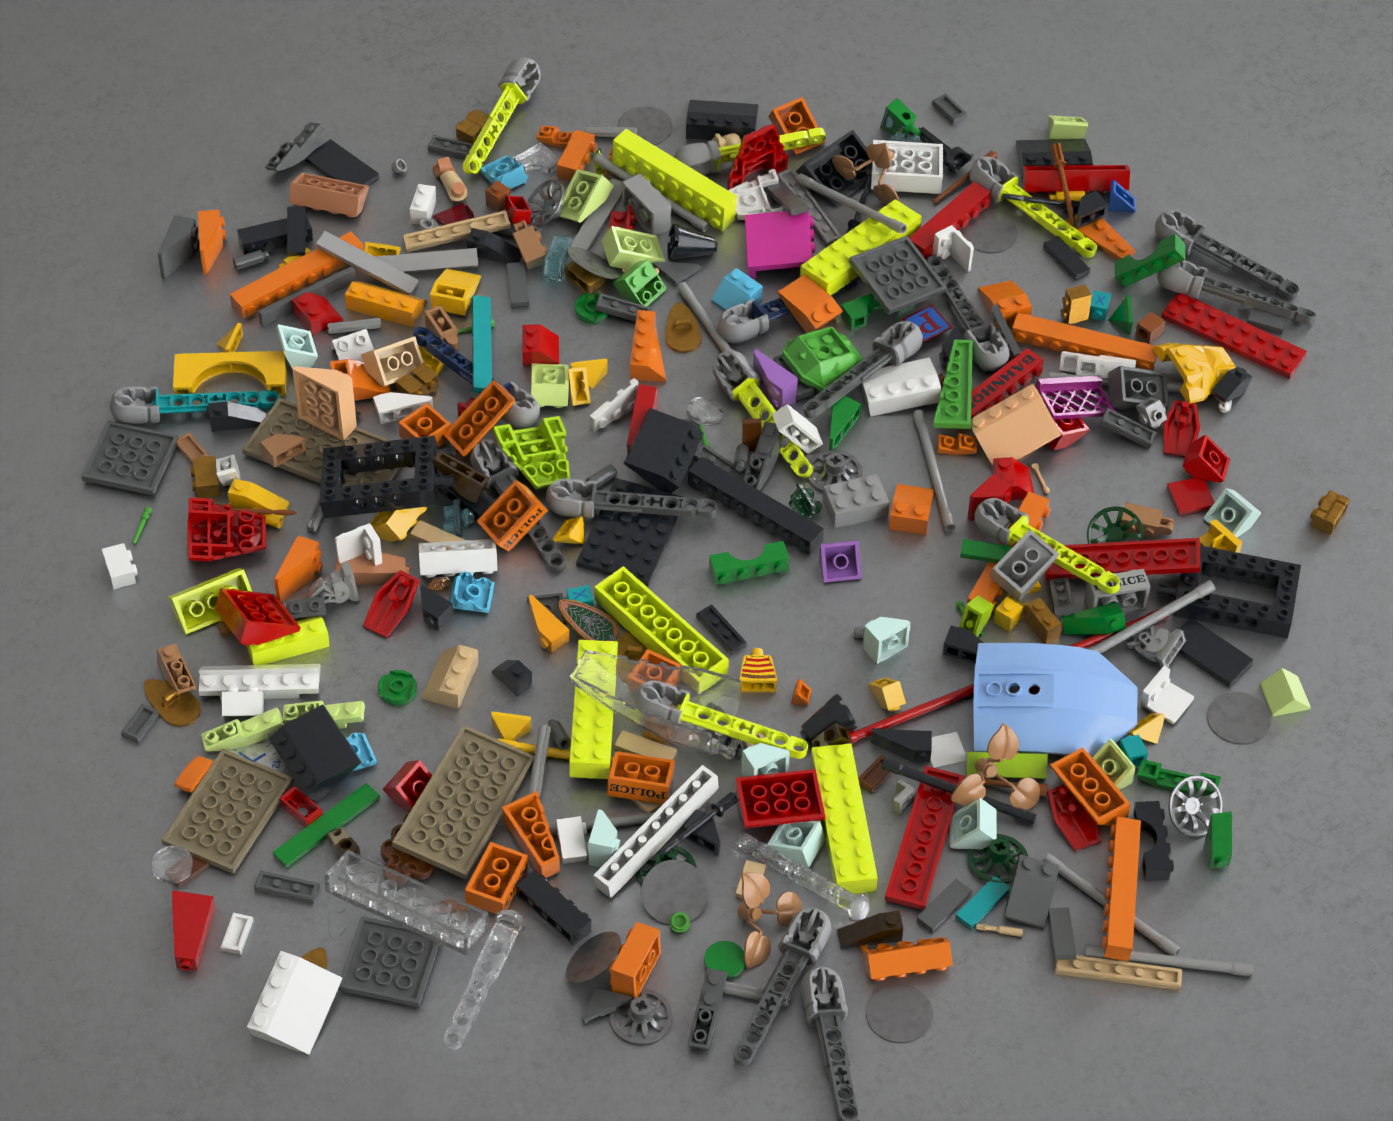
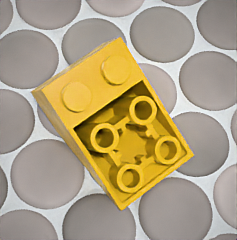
M446 268L435 281L431 290V309L441 305L445 312L466 316L481 275Z

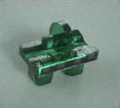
M797 483L796 491L790 496L789 506L793 510L798 509L805 518L811 520L813 514L820 513L822 504L820 501L812 500L814 497L812 488H805L802 483Z

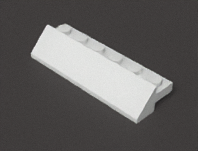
M320 664L202 666L199 670V696L219 695L220 700H222V692H227V688H239V692H247V688H259V691L264 692V699L300 698V694L319 693Z

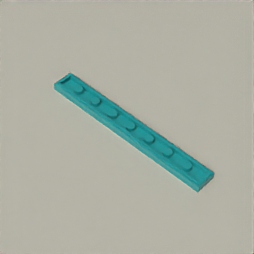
M473 295L472 392L482 393L492 382L491 297Z

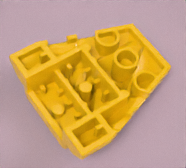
M1166 343L1154 346L1153 348L1161 362L1172 361L1184 379L1180 392L1189 404L1207 399L1212 389L1229 370L1236 368L1223 346Z

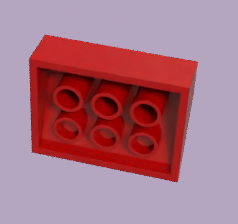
M220 589L215 610L240 644L250 646L251 644L260 645L300 631L301 627L275 594Z
M816 769L736 778L735 793L739 799L737 802L738 809L745 828L826 819Z

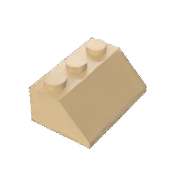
M415 336L361 354L366 372L382 386L395 383L407 373L414 376L411 371L424 363Z
M457 645L442 651L421 699L459 709L479 664L478 650Z

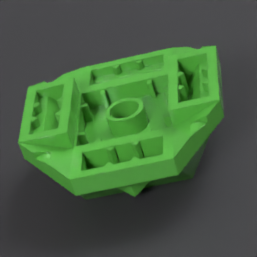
M832 326L814 332L809 331L807 334L787 340L781 356L802 383L817 388L819 392L863 359L850 340L844 334H839Z

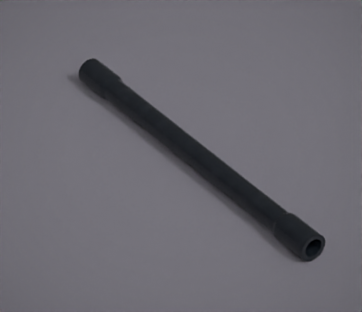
M886 757L881 766L883 770L905 776L953 794L957 787L955 784L909 768ZM984 796L983 800L994 807L996 811L1033 826L1037 814Z

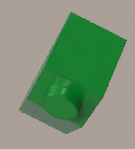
M846 396L831 406L832 420L829 450L835 449L861 414V403Z
M1117 602L1061 616L1064 634H1109L1126 629L1124 612Z
M1231 811L1211 814L1203 846L1209 868H1223L1230 864L1232 856Z

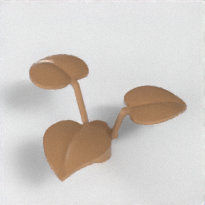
M886 142L870 144L866 148L870 160L858 167H854L853 162L844 156L832 157L836 170L847 179H853L856 176L855 171L874 161L878 168H883L878 185L873 187L876 197L885 205H888L895 199L899 201L896 191L888 184H882L886 170L891 166V160L894 158V153L888 148Z
M1002 723L999 730L988 743L987 751L990 757L988 759L980 758L976 762L975 769L978 773L969 774L958 784L951 796V801L968 806L979 798L983 800L986 794V789L983 786L985 783L984 777L991 778L995 776L1014 789L1009 795V801L1012 806L1028 810L1038 803L1040 788L1034 779L1029 777L1023 778L1015 786L997 773V766L994 763L1002 762L1003 758L1007 760L1014 758L1019 749L1018 738L1009 726Z
M754 872L741 873L744 903L738 907L737 911L739 918L747 920L746 924L751 925L756 930L751 931L745 940L744 963L747 969L763 963L769 957L771 951L769 938L762 936V930L753 922L759 920L762 913L778 914V924L788 927L795 914L802 910L800 898L795 893L789 891L783 892L778 897L776 902L777 910L760 909L759 905L763 904V899L767 898L770 894V884L765 876Z

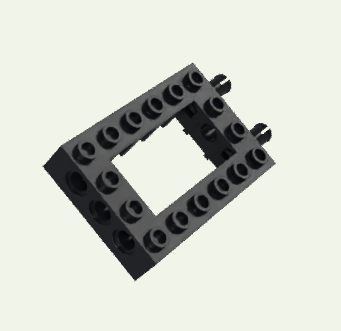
M434 435L323 448L319 503L324 518L437 506L438 488L455 487L454 474L438 476L439 470L432 460L440 450L456 458L455 447L439 449ZM415 467V477L411 479L343 486L345 484L344 470L348 474L354 475L359 472H376L377 470Z
M1200 545V572L1181 573L1179 585L1177 586L1159 583L1157 595L1174 598V600L1179 599L1199 586L1201 572L1207 577L1215 576L1225 578L1228 581L1236 580L1246 582L1248 585L1251 583L1270 589L1278 584L1274 605L1209 593L1173 613V616L1186 619L1193 618L1196 621L1288 638L1301 565Z

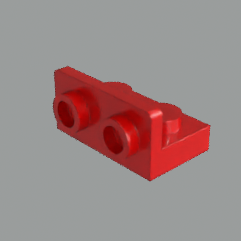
M628 206V212L611 211L609 229L611 226L634 230V225H631V223H635V212H632V206Z

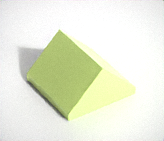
M1048 115L1049 139H1084L1088 122L1083 117Z
M1281 668L1260 683L1272 716L1310 710L1311 707L1298 676Z
M1109 739L1092 758L1114 785L1121 790L1132 784L1136 767L1115 742Z

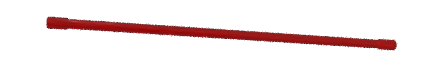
M1157 610L1152 611L1145 616L1125 623L1126 628L1140 621L1141 619L1149 616L1150 614L1156 612ZM1120 631L1109 634H1097L1069 646L1088 649ZM974 684L856 731L849 732L851 744L870 736L872 728L888 729L973 695Z

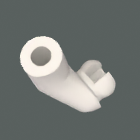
M1215 397L1220 401L1219 410L1226 413L1230 411L1232 400L1224 403Z

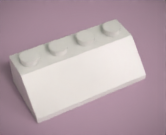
M493 539L419 543L420 575L428 578L435 577L436 574L454 576L455 573H462L464 571L472 575L474 572L492 574L493 571H497L496 543Z

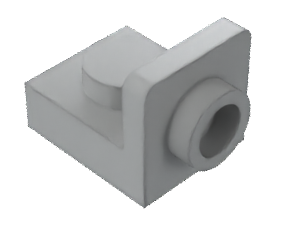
M901 779L896 782L897 794L892 801L893 812L897 815H900L914 801L915 789L912 785Z

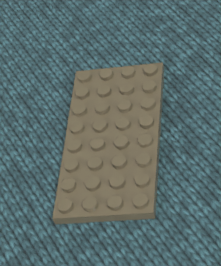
M279 398L242 448V451L245 455L270 464L262 455L261 441L276 433L303 436L306 451L277 467L321 484L323 448L391 440L356 427L342 441L298 418L297 404ZM400 468L377 470L376 472H359L354 475L348 474L344 470L345 484L343 486L391 481Z
M463 725L392 841V847L466 880L502 818V807L510 804L533 765L534 755Z

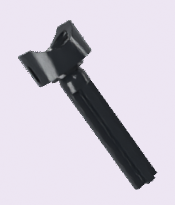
M924 127L918 128L921 131L919 137L926 143L943 144L945 165L953 172L958 173L966 163L971 161V155L961 147L951 149Z

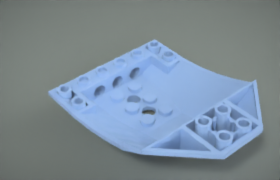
M978 643L973 701L974 752H988L987 747L990 739L999 730L1002 723H1004L1015 732L1019 741L1018 752L1067 756L1083 747L1093 757L1109 739H1112L1116 744L1137 725L1138 688L1097 651L1073 646L1040 643ZM1012 686L1020 688L1017 693H1010L1009 689ZM1031 686H1038L1040 688L1039 693L1036 695H1032L1028 691Z

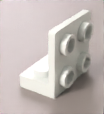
M952 225L935 233L932 256H940L942 259L951 256L967 272L971 271L974 250L972 243L967 241L961 232Z
M366 329L332 340L329 344L331 352L335 351L339 360L351 359L363 362L361 354L374 350Z
M370 523L335 537L337 561L339 564L366 554L368 560H372L375 566L382 563L380 538Z
M1163 666L1143 690L1140 705L1153 713L1164 714V719L1174 724L1192 703L1194 696L1170 683V669Z

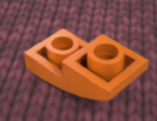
M541 126L536 139L542 143L565 149L574 132H560L557 126Z
M959 433L957 438L941 434L937 437V453L969 455L977 452V437Z
M198 755L179 775L175 782V787L192 793L214 761Z

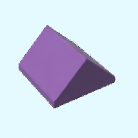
M858 540L820 544L819 564L824 583L862 579Z

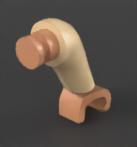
M449 156L438 159L437 163L432 167L436 178L440 177L450 200L462 202L467 197L466 186L457 175Z

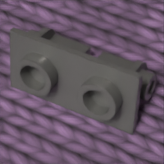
M325 597L286 601V610L294 619L324 616L327 613Z

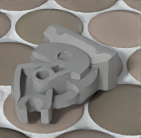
M349 561L341 565L340 571L335 570L329 573V576L325 579L320 577L311 586L305 599L325 597V604L332 602L340 604L347 599L360 601Z
M1151 625L1129 637L1127 641H1134L1127 642L1128 649H1136L1137 653L1146 659L1159 662L1161 668L1163 666L1168 668L1186 642L1183 630L1175 629L1171 633L1164 628L1155 629L1154 625Z

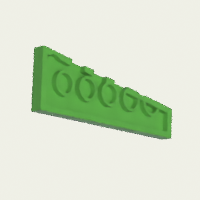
M954 340L934 418V428L971 429L973 340Z

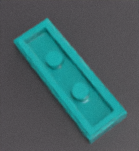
M994 876V877L992 878V880L1001 881V880H1000L999 878H997L996 876ZM989 881L956 913L955 918L972 930L1008 894L1009 886L1004 882Z

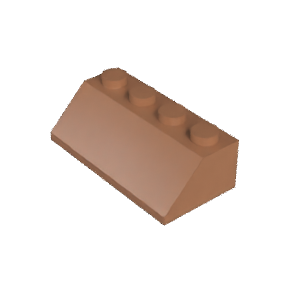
M301 173L291 182L289 203L295 204L297 207L307 206L317 211L327 210L331 214L341 213L347 217H357L362 212L369 186Z

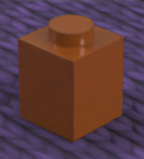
M499 181L494 182L485 190L486 205L497 212H501L504 209L506 195H511L510 188Z
M1150 312L1137 323L1135 335L1147 344H1151L1163 334L1165 321Z

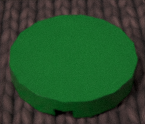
M586 293L575 301L574 311L579 320L594 324L604 321L609 316L607 313L595 310L599 293H594V295Z
M404 670L390 671L389 674H384L378 682L380 698L390 705L407 704L414 699L417 693L416 680L412 674Z
M718 941L706 950L704 956L705 967L727 972V980L732 977L735 978L744 970V951L734 942Z

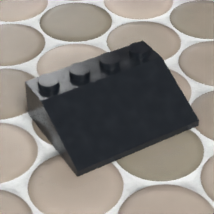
M690 100L686 120V139L712 140L716 133H719L722 137L735 133L742 142L744 135L756 131L758 104Z
M851 130L803 163L796 170L797 174L802 173L847 197L863 187L867 178L871 176L872 162L855 171L856 176L853 179L844 178L839 174L832 162L833 156H844L853 162L854 167H858L870 160L866 146L854 130ZM814 191L820 197L826 200L829 204H831L833 207L839 203L819 192Z
M1016 140L1021 180H1023V166H1053L1052 144H1061L1064 161L1067 162V165H1093L1091 150L1086 140Z
M650 408L623 464L658 490L673 493L680 488L704 433L690 422Z
M323 704L284 724L268 738L304 795L317 802L362 763Z

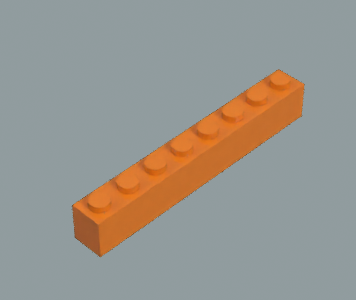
M351 231L339 237L363 250V243ZM318 248L231 293V306L245 319L348 264Z
M1019 312L1012 327V335L1017 342L1059 352L1066 351L1098 357L1105 355L1136 360L1135 368L1154 371L1158 357L1153 350L1154 345Z
M1028 492L1018 511H1022L1029 516V526L1038 531L1041 530L1043 519H1047L1051 508H1049L1050 499ZM987 563L967 599V604L979 595L994 604L992 612H995L998 605L997 600L999 598L1002 599L1005 590L990 578L992 568L997 563Z
M1117 816L1115 824L1110 826L1109 836L1113 837L1112 840L1110 839L1108 851L1111 852V855L1108 856L1107 867L1110 868V871L1107 872L1106 883L1109 884V887H1106L1105 899L1108 900V903H1105L1103 915L1107 916V920L1104 919L1102 932L1106 933L1102 937L1101 942L1105 958L1129 961L1133 949L1141 820Z

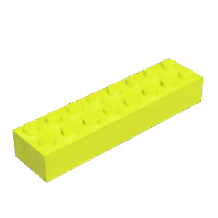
M625 129L613 140V164L632 176L640 173L662 195L707 221L713 228L721 232L735 221L737 196L628 129Z
M895 199L878 212L906 224L907 230L904 234H900L868 218L802 264L800 277L804 274L807 275L829 295H833L859 276L848 262L850 257L904 236L911 237L921 228L922 216Z
M624 566L594 587V601L649 650L681 664L682 679L698 694L728 673L729 659Z
M579 640L570 750V777L608 779L618 656V642Z
M852 744L812 747L811 766L812 769H816L826 819L822 820V825L826 837L825 841L835 894L838 896L876 892L878 877Z

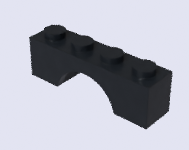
M1159 801L1135 802L1133 817L1135 820H1141L1140 831L1147 834L1154 842V847L1143 855L1142 870L1144 881L1169 880L1170 872L1174 871L1173 860L1169 859L1171 847L1170 843L1166 842L1168 830L1167 826L1163 825L1165 819L1164 809L1160 808Z

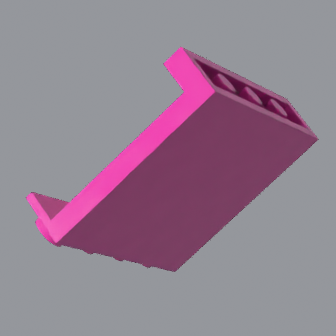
M809 209L806 213L791 216L787 211L745 215L747 265L750 278L756 279V271L801 267L802 264L815 256L812 255V253L816 252L815 242H811V240L815 239L814 229H810V227L814 226L813 216H809Z

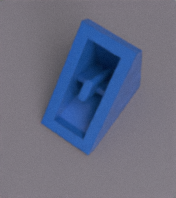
M1112 180L1108 196V211L1134 213L1136 211V198L1115 180Z

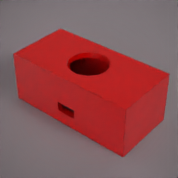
M506 195L504 209L511 222L519 223L525 220L527 224H530L532 211L524 196Z
M296 786L280 797L281 807L304 828L323 815L322 809L305 796ZM306 808L308 813L303 816L297 809Z

